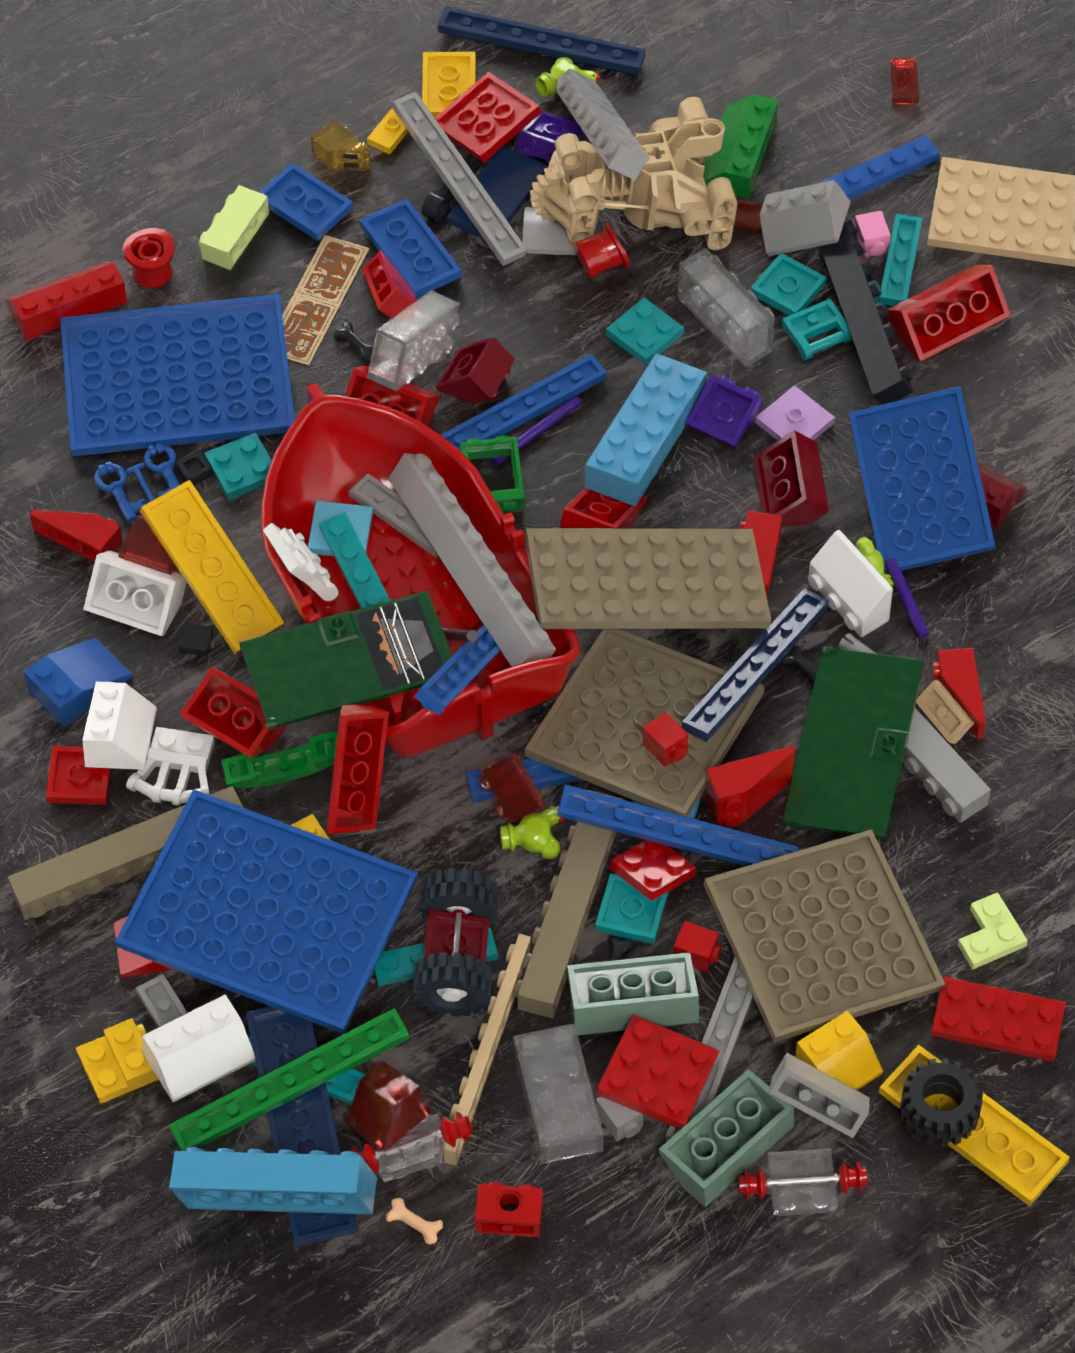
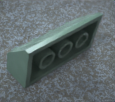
M690 953L567 965L575 1036L626 1030L633 1015L660 1026L699 1023V995Z
M748 1069L660 1147L659 1153L681 1186L706 1207L735 1181L738 1175L743 1173L744 1169L747 1170L794 1127V1107L770 1094V1087Z

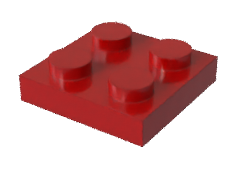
M53 746L46 791L47 803L107 805L111 768L85 767L83 747Z
M648 840L641 842L610 861V870L650 901L659 898L690 880L696 874V867L671 847Z

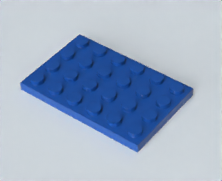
M960 386L849 412L876 546L884 561L885 574H889L885 561L890 558H895L900 570L903 571L996 549Z

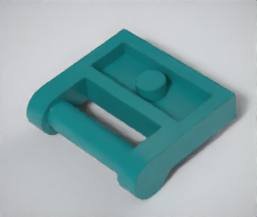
M831 299L782 318V327L798 348L799 354L804 361L812 358L813 354L841 342L848 343L853 340L846 320ZM834 328L839 331L809 344L807 342L808 339Z

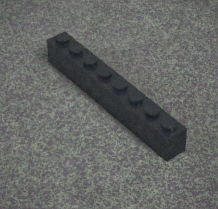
M846 217L838 242L822 245L820 248L871 392L883 405L898 401L913 393L914 391L910 383L913 380V376L909 368L903 364L902 360L905 358V354L900 345L895 342L894 338L897 337V332L892 323L887 320V316L890 313L885 303L879 298L882 291L876 280H873L871 276L874 274V269L869 260L865 259L866 247L856 234L859 232V228L852 217L849 219Z

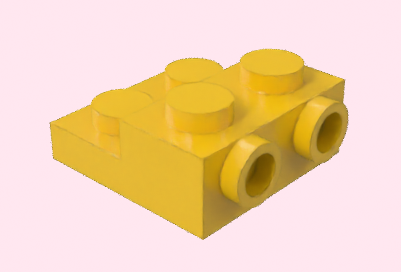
M133 1018L105 1029V1036L76 1047L79 1059L100 1104L158 1080L142 1053V1036L146 1034V1031L142 1024L136 1026Z

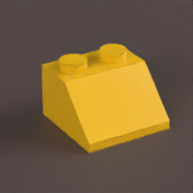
M848 1011L797 1042L796 1058L855 1090L860 1089L883 1074V1069L866 1032Z

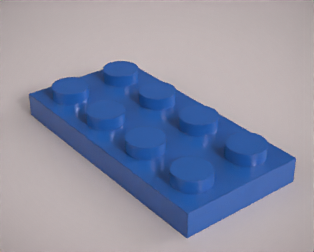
M407 198L360 220V227L377 250H381L388 257L417 298L462 277L460 267Z

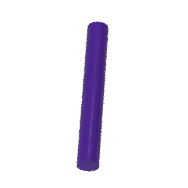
M890 558L885 561L888 572L892 576L893 583L919 639L925 638L930 633L896 559Z

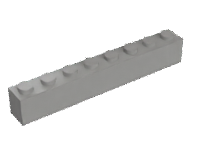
M568 68L567 72L559 78L556 92L606 166L636 181L649 156L596 81Z

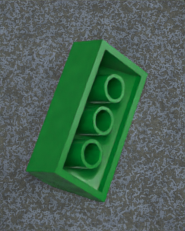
M752 94L726 106L721 119L725 126L722 147L718 152L708 156L704 165L703 178L706 187L712 180L725 177L730 180L735 196L750 199L777 123L778 99Z

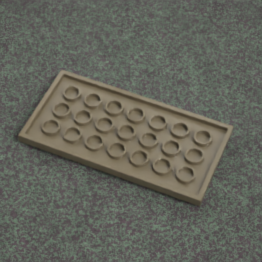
M526 528L524 535L537 618L542 629H719L770 627L771 616L753 529Z

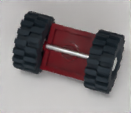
M448 868V872L438 870L436 875L433 873L429 874L428 879L425 878L423 882L421 915L423 918L426 917L423 958L420 959V963L417 962L415 965L412 996L414 1002H418V1006L421 1008L427 1007L426 1011L428 1012L438 1011V1015L445 1016V1013L458 1017V1014L470 1016L471 1012L478 1014L481 1012V1009L485 1010L488 1008V1004H490L492 971H490V966L486 964L489 925H493L495 920H497L499 886H497L495 880L491 881V877L487 874L480 876L481 872L476 870L471 873L465 868H461V871H456L455 868Z

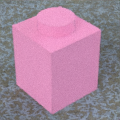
M882 211L856 215L855 222L859 228V232L856 234L862 240L867 250L864 256H879L888 253L891 235Z

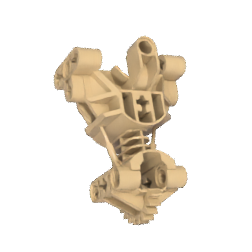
M686 98L679 105L677 117L663 118L655 121L648 133H632L649 156L636 181L608 168L592 144L586 141L579 142L575 134H563L555 141L556 150L553 152L548 168L544 169L545 175H537L538 182L532 183L533 189L530 190V200L533 209H535L536 215H541L542 220L549 218L550 223L558 220L565 227L572 246H574V242L594 235L599 210L607 208L622 210L625 217L640 229L653 230L656 227L683 228L684 232L689 236L704 235L709 249H723L731 241L738 205L730 180L725 177L712 180L706 187L703 178L705 167L700 164L704 156L713 155V153L721 149L725 126L720 120L707 117L700 98Z

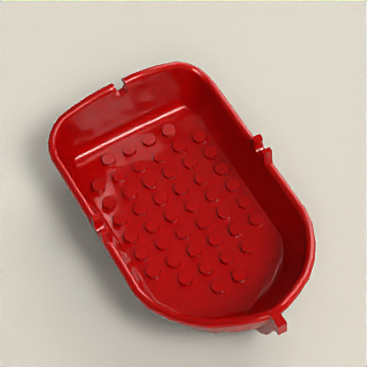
M317 382L306 386L307 398L310 403L301 410L274 453L265 479L261 504V535L267 557L304 623H312L321 618L346 611L352 612L359 610L360 607L334 556L318 555L321 560V567L327 569L330 574V582L335 584L338 590V596L334 600L325 601L310 586L289 572L263 529L271 523L281 530L283 528L287 530L292 529L295 535L298 533L303 535L305 538L304 543L308 546L316 501L361 505L349 497V490L367 473L396 492L389 481V477L404 453L423 454L431 460L432 465L444 479V483L456 497L464 513L469 516L470 522L476 531L481 534L482 540L495 555V559L503 571L507 573L509 580L521 594L523 601L529 610L534 613L535 619L538 622L528 555L525 550L524 533L522 529L516 531L514 526L515 519L511 512L503 514L478 470L462 451L417 419L393 408L358 398L324 395ZM373 514L366 554L390 601L428 591L441 627L475 630L477 632L484 624L439 556L435 558ZM543 629L556 648L550 658L539 659L512 667L501 651L440 715L425 709L421 702L415 698L420 688L411 690L407 720L394 726H389L388 723L385 744L399 757L410 758L474 732L481 741L494 735L493 724L560 694L570 672L572 662L581 653L580 643L573 629ZM447 640L452 656L466 641ZM379 699L363 703L383 710Z

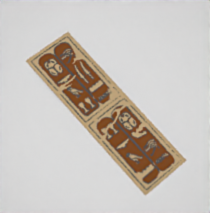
M324 235L282 315L287 359L306 365L311 363L370 248Z

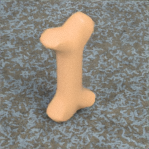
M394 1198L392 1200V1209L386 1213L387 1222L394 1220L403 1221L421 1232L426 1244H435L437 1242V1233L443 1228L442 1220L435 1222L426 1221L408 1210L402 1198Z

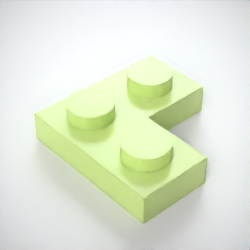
M998 892L971 903L970 911L982 930L959 939L958 947L972 970L1027 946L1026 937Z

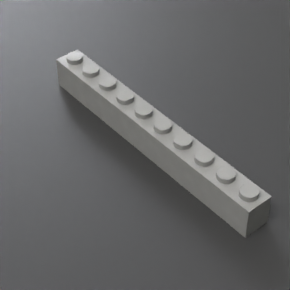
M404 453L390 475L389 481L510 665L514 667L523 663L550 658L556 648L550 641L548 634L540 627L534 613L529 610L521 594L515 589L507 573L503 571L495 559V555L486 546L481 534L476 531L470 522L469 516L464 513L456 497L450 492L444 483V479L432 465L431 460L423 454Z

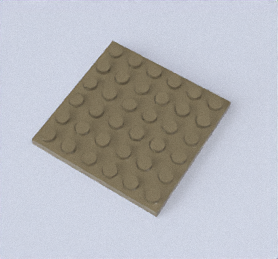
M603 629L525 747V756L649 807L688 817L706 788L707 769L721 764L764 694V685L759 684L707 742L689 734L688 753L685 757L664 767L643 746L642 727L665 712L682 727V721L728 671L621 629Z
M872 829L705 878L704 880L705 890L773 1042L819 1029L846 1011L855 1018L938 992L946 985Z

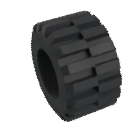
M942 1058L941 1063H937L936 1059H931L928 1061L927 1066L921 1063L917 1065L916 1072L912 1070L908 1074L901 1098L902 1122H907L906 1129L908 1132L915 1131V1138L920 1142L924 1138L928 1140L927 1145L934 1146V1142H938L941 1147H948V1142L951 1141L954 1145L961 1143L962 1137L967 1139L971 1136L972 1130L976 1129L983 1103V1091L979 1089L980 1082L978 1078H972L973 1072L969 1068L963 1070L961 1068L962 1063L956 1061L954 1065L949 1064V1059ZM933 1094H943L955 1100L958 1107L946 1112L937 1111L931 1108L924 1099Z

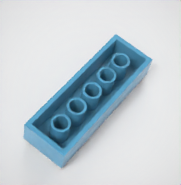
M656 353L585 465L584 487L636 507L685 428V422L706 385L707 372Z
M189 1147L186 1148V1151L174 1152L169 1188L188 1209L373 1214L377 1177L362 1156L351 1151L341 1152L340 1155H329L324 1151L318 1150L310 1151L309 1154H298L292 1150L266 1153L260 1149H249L247 1153H242L228 1148H219L217 1152H205L201 1148Z

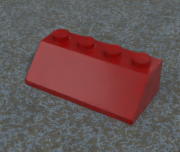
M105 261L5 298V301L25 341L61 328L60 318L99 314L126 304L127 297L124 281L115 264Z
M979 264L888 309L890 313L889 319L897 332V337L917 361H922L1011 316L993 266Z
M367 704L342 705L327 833L329 834L376 829L389 717L388 711Z

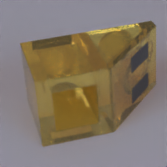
M336 120L311 135L312 154L329 169L368 170L371 168V152L369 147L364 142L356 139L349 128L343 127Z

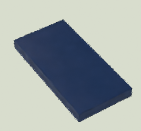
M503 146L493 156L477 179L507 222L510 223L529 198L530 190L533 189L532 183L538 182L536 176L545 175L544 169L548 168V166ZM457 203L447 216V223L484 240L463 208Z

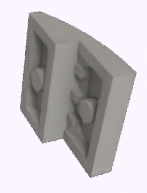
M525 207L522 243L526 247L527 253L576 255L574 246L569 242L565 227L558 220L550 223L549 218L542 220L541 215H536L533 207Z

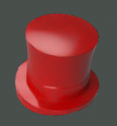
M608 221L604 222L605 230L586 239L574 242L578 260L590 280L606 270L620 266L623 270L630 267V260Z
M148 228L133 233L125 240L123 254L127 262L133 266L132 276L136 283L146 288H156L166 284L171 279L173 268L170 261L175 252L173 237L169 232L159 228Z

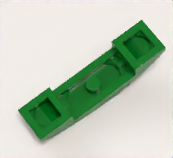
M333 731L309 737L310 744L252 759L244 754L222 759L227 787L255 788L297 780L334 765L338 732Z

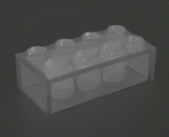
M704 248L679 263L678 299L745 367L750 366L772 352L775 321L772 311L764 307L757 300L755 294L751 290H747L739 282L738 277L734 273H730L722 265L721 260L717 256H713Z
M429 291L377 329L367 378L397 391L403 385L410 383L416 375L423 373L432 363H436L445 353L448 354L454 344L452 335L459 321V314L457 312L460 303L436 292Z
M575 1024L513 1036L514 1056L541 1164L603 1151V1131Z

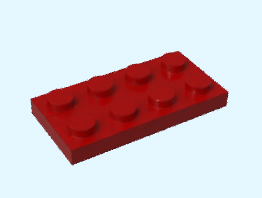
M943 976L946 985L940 989L931 1036L1054 1062L1066 1002Z

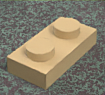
M933 680L916 699L918 706L949 743L956 744L974 724L972 719L940 681Z

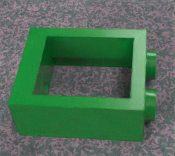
M502 435L494 439L481 440L479 438H472L466 442H460V451L469 460L510 456L514 489L490 492L502 512L524 510L525 498L517 437Z

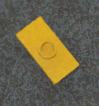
M391 108L367 138L368 145L389 155L409 132L393 108Z

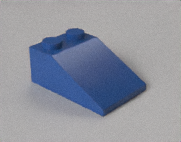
M97 638L47 654L23 671L28 691L64 727L90 709L96 682L125 683L133 677V673Z

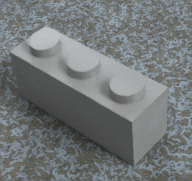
M786 1053L771 1077L770 1094L851 1138L855 1136L869 1114L870 1097Z

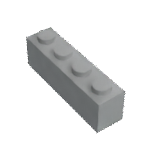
M915 708L904 756V765L911 774H915L923 782L925 790L930 795H935L938 798L945 812L950 816H954L962 823L988 805L991 789Z

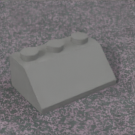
M835 180L766 195L760 212V221L768 256L838 242L851 201Z

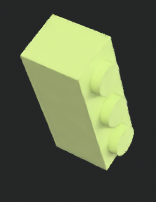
M239 185L234 193L227 197L221 212L215 214L212 225L207 232L202 233L199 239L202 259L231 270L269 215L268 197Z

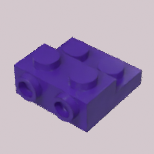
M542 111L541 114L519 132L516 150L521 151L525 156L539 157L550 163L553 152L556 150L555 141L563 134L572 133L578 137L580 142L586 135L577 122Z
M711 374L685 423L688 427L736 449L747 428L752 427L764 403L758 391L747 386L742 389L735 385V381L724 375L718 378Z

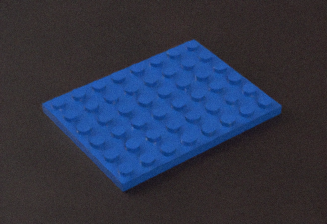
M280 294L60 318L72 457L146 449L148 446L158 442L173 446L236 439L252 433H256L258 436L286 433L295 420Z
M193 789L117 936L115 945L117 948L344 1034L418 879V873Z

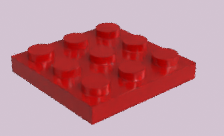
M487 72L436 116L435 119L452 142L485 163L541 114L542 111L538 104L490 72Z
M633 1015L597 1087L596 1095L681 1130L690 1119L718 1059L720 1050Z

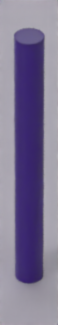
M573 396L518 436V450L580 406L581 401L579 398ZM510 456L490 459L495 466H498Z

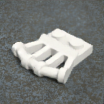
M273 523L263 529L291 574L305 582L325 601H332L338 596L335 584L329 580V572L326 568L321 567L320 558L316 553H312L304 543L305 538L301 533L295 535L292 529L287 530L283 528L281 530Z
M156 727L152 744L148 751L145 770H138L136 773H133L127 781L126 788L133 792L139 791L150 797L152 802L161 803L163 800L170 801L173 805L181 806L182 803L188 801L193 791H186L190 773L195 772L199 774L201 786L200 789L195 790L210 795L206 773L215 743L214 736ZM156 766L161 767L154 786L145 782ZM170 769L181 770L177 786L174 790L165 789Z

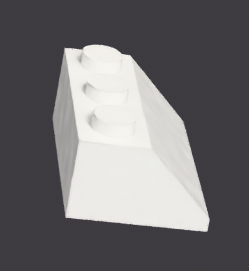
M837 530L810 562L808 581L814 590H819L826 599H829V607L839 612L850 630H855L862 638L889 621L893 588L840 530Z
M109 550L96 555L83 610L159 636H164L182 603L187 582L182 574Z
M96 682L83 736L85 767L145 770L157 707L126 683Z
M226 995L142 1036V1053L172 1102L256 1061L242 1020Z

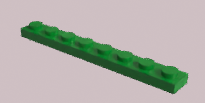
M394 1008L170 1124L169 1127L181 1151H186V1148L189 1147L200 1148L410 1039V1035Z

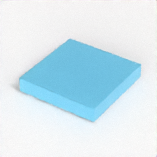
M316 501L308 548L317 555L333 556L319 528V523L345 512L365 552H367L373 507Z

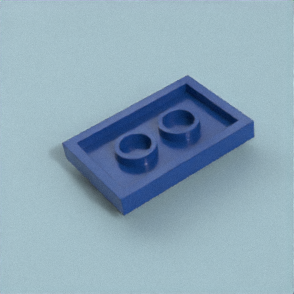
M291 163L259 192L268 197L269 210L317 241L353 209V202L294 163Z

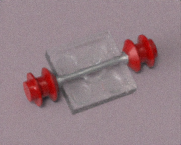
M456 1112L455 1120L450 1121L446 1116L441 1119L439 1114H435L380 1133V1150H376L367 1143L364 1145L363 1152L359 1153L356 1148H352L351 1152L362 1156L373 1173L378 1174L379 1172L383 1181L387 1182L442 1163L443 1141L451 1147H455L456 1140L460 1138L465 1143H468L469 1135L473 1134L472 1125L467 1116L463 1117L460 1112Z
M831 1148L768 1152L769 1177H767V1180L761 1168H758L756 1174L749 1175L746 1169L743 1170V1175H738L739 1195H745L746 1201L749 1200L751 1194H757L760 1200H762L767 1193L768 1186V1191L771 1190L773 1216L837 1212L836 1186H838V1183L839 1188L844 1194H847L849 1187H856L858 1192L861 1193L862 1187L867 1186L866 1167H860L859 1161L856 1162L854 1168H848L845 1162H842L838 1168V1173L834 1172Z

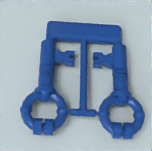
M160 442L147 447L148 450L144 455V463L127 468L125 471L121 466L112 464L109 461L105 465H99L94 476L95 485L114 496L127 523L132 524L138 536H143L153 532L145 518L137 521L136 514L146 504L144 498L138 500L137 503L129 502L123 491L127 481L126 473L135 472L150 502L155 499L139 470L144 468V466L163 475L169 486L166 491L158 492V497L180 485L173 472L176 452L168 445L161 444ZM163 452L168 453V462H163L159 466L153 464L151 457ZM107 472H118L120 476L119 481H114L110 485L103 483L101 476L107 475Z

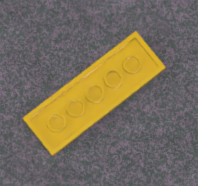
M190 480L141 507V514L234 654L241 651L239 642L271 634L284 625V621Z
M918 1045L880 1086L879 1093L900 1108L905 1081H907L908 1074L912 1070L916 1072L917 1065L921 1063L927 1066L928 1061L931 1059H936L937 1063H941V1061ZM983 1093V1103L976 1129L972 1130L971 1136L967 1139L962 1137L961 1143L954 1145L951 1141L948 1142V1145L1028 1206H1031L1067 1165L1070 1157ZM933 1094L924 1099L931 1108L937 1111L946 1112L958 1107L955 1100L943 1094Z

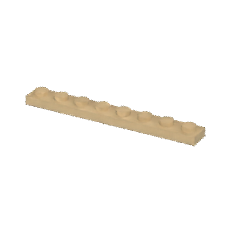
M519 934L516 944H510L506 956V961L509 962L506 970H501L499 974L497 988L500 989L497 997H491L488 1006L490 1018L488 1023L483 1022L478 1036V1040L481 1043L479 1049H473L471 1053L469 1067L472 1069L469 1077L464 1076L459 1089V1094L462 1097L459 1104L454 1103L450 1114V1121L455 1120L456 1112H460L463 1117L467 1116L470 1123L472 1122L515 999L514 989L518 978L522 979L525 971L523 970V964L527 952L531 953L530 936ZM441 1138L440 1149L444 1152L445 1163L457 1165L464 1145L462 1138L456 1140L455 1147H451Z

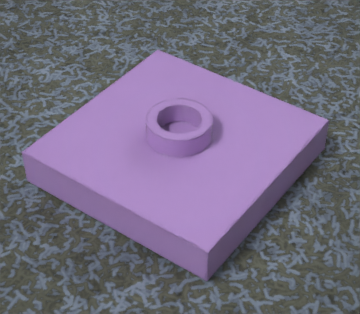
M794 385L758 414L755 423L778 441L794 430L815 440L835 423V417Z

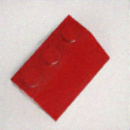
M367 365L353 368L345 393L347 397L358 398L393 408L417 419L426 426H429L440 397L436 393Z
M213 666L179 714L180 717L251 759L273 746L288 726L285 725L269 730L256 692Z

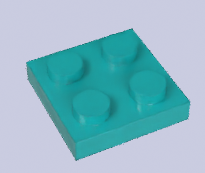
M780 253L751 286L750 295L790 316L804 310L826 285L827 277Z
M642 298L606 328V336L644 365L649 364L656 353L661 354L684 334V327L646 298Z
M256 433L204 453L205 459L213 468L214 476L228 500L265 485V479L272 460Z
M610 873L596 920L595 931L655 945L669 892L650 901L621 877Z

